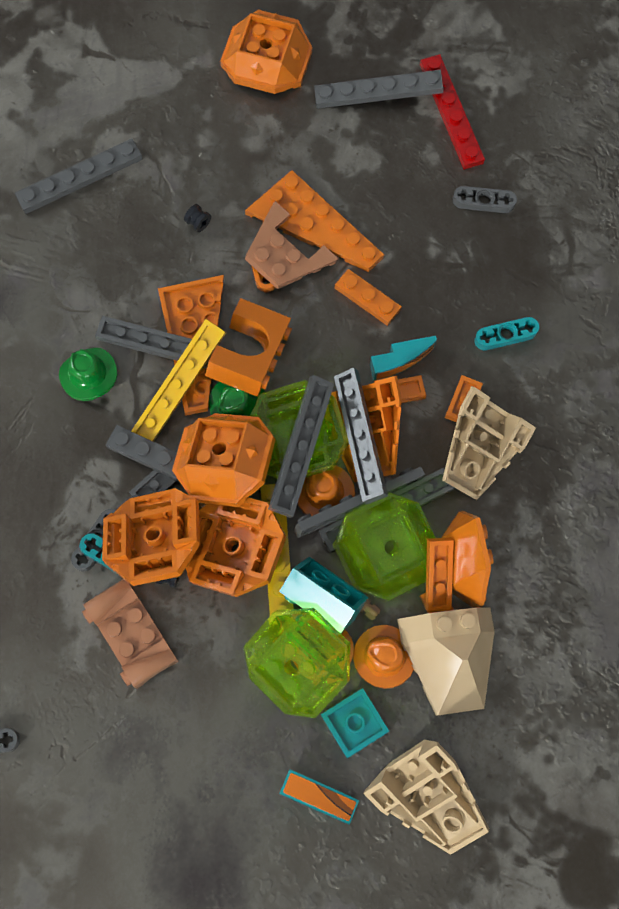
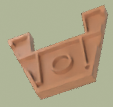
M275 201L250 246L245 260L274 287L279 289L302 279L307 274L321 271V268L337 263L338 258L324 245L309 259L276 230L289 219L290 214Z

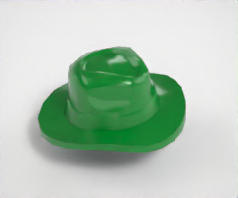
M102 348L80 349L72 353L71 357L59 369V380L62 388L73 399L80 401L94 400L103 396L115 385L118 376L117 366L113 357Z
M218 382L209 395L211 415L218 413L254 416L262 420L266 414L268 400L266 391L262 388L257 397Z

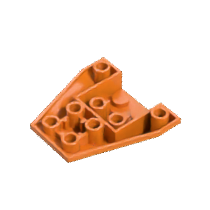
M460 511L441 537H451L454 540L452 594L473 608H481L486 601L491 564L494 562L491 549H487L485 540L488 539L486 525H482L480 517Z

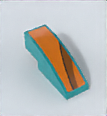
M436 336L391 344L390 353L371 356L370 369L373 381L391 377L414 366L434 349L437 341Z
M290 769L279 793L349 825L359 800Z

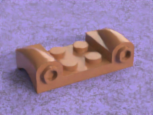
M122 579L83 604L85 610L82 611L84 617L89 624L94 622L98 626L122 665L123 672L120 675L127 686L132 684L134 688L138 689L161 671L179 662L134 589L125 579Z

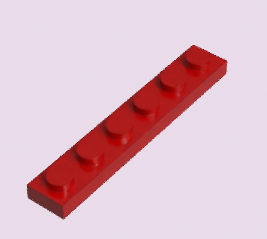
M441 55L421 59L420 67L422 72L441 70L443 93L432 95L463 169L484 164L485 158Z

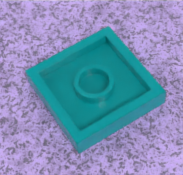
M363 688L321 714L346 758L354 755L389 732Z

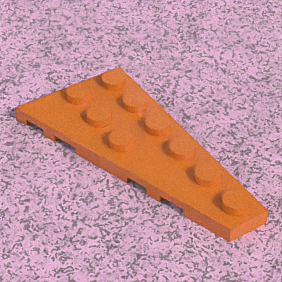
M293 170L245 210V215L254 216L264 222L270 208L276 201L290 214L289 219L279 227V229L283 230V233L311 246L315 245L321 248L324 245L333 254L343 258L345 262L366 272H369L384 259V254Z
M224 275L158 288L167 333L193 339L205 319L217 327L219 326ZM206 368L201 370L182 399L185 416L208 411L212 378L205 376Z

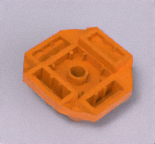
M257 10L232 27L220 63L234 84L276 94L290 88L301 87L312 55V45L298 19Z
M215 413L205 418H198L193 424L184 428L172 471L188 495L195 497L198 503L240 507L246 501V498L265 484L276 440L259 417Z
M176 488L130 498L114 513H110L103 518L102 560L132 586L181 576L185 568L190 565L193 555L200 546L199 503L195 497L187 495Z
M246 498V501L240 507L206 504L199 510L200 546L193 555L190 565L186 568L189 582L234 597L269 584L287 538L274 512L268 510L269 504L264 501ZM239 544L238 548L231 552L233 546Z

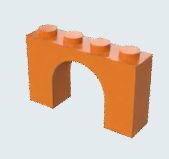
M240 298L233 312L229 328L256 339L263 346L264 352L254 356H246L217 345L208 362L205 376L258 397L261 388L265 390L270 380L268 373H273L278 362L275 357H280L285 346L282 343L283 340L288 341L292 331V328L289 327L291 318Z

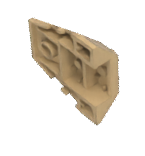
M471 386L459 410L442 481L477 500L496 480L495 476L502 468L506 469L511 464L509 461L517 452L521 453L526 448L536 427L520 417L509 414L489 401V396Z
M468 608L398 619L401 644L411 659L412 667L423 684L422 688L436 716L484 709L494 639L491 608Z
M423 740L388 763L364 791L365 796L382 813L387 816L390 813L402 820L403 826L408 829L411 826L423 833V838L450 855L489 832V827L456 761L435 741Z

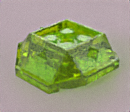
M306 380L261 393L250 416L259 417L276 440L267 474L277 479L308 384ZM333 395L330 396L306 477L332 470L349 444L337 401Z
M387 492V497L364 504L345 514L333 547L354 588L389 601L426 582L427 539L435 538L418 502ZM392 540L394 542V549L390 553H386L385 545L388 541Z
M315 608L276 610L244 646L250 680L284 714L316 718L350 681V642ZM291 660L297 663L298 670L292 667Z

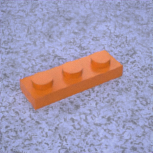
M350 269L335 284L337 291L387 326L401 311L402 306Z
M451 537L427 539L425 609L428 612L452 610L454 540Z

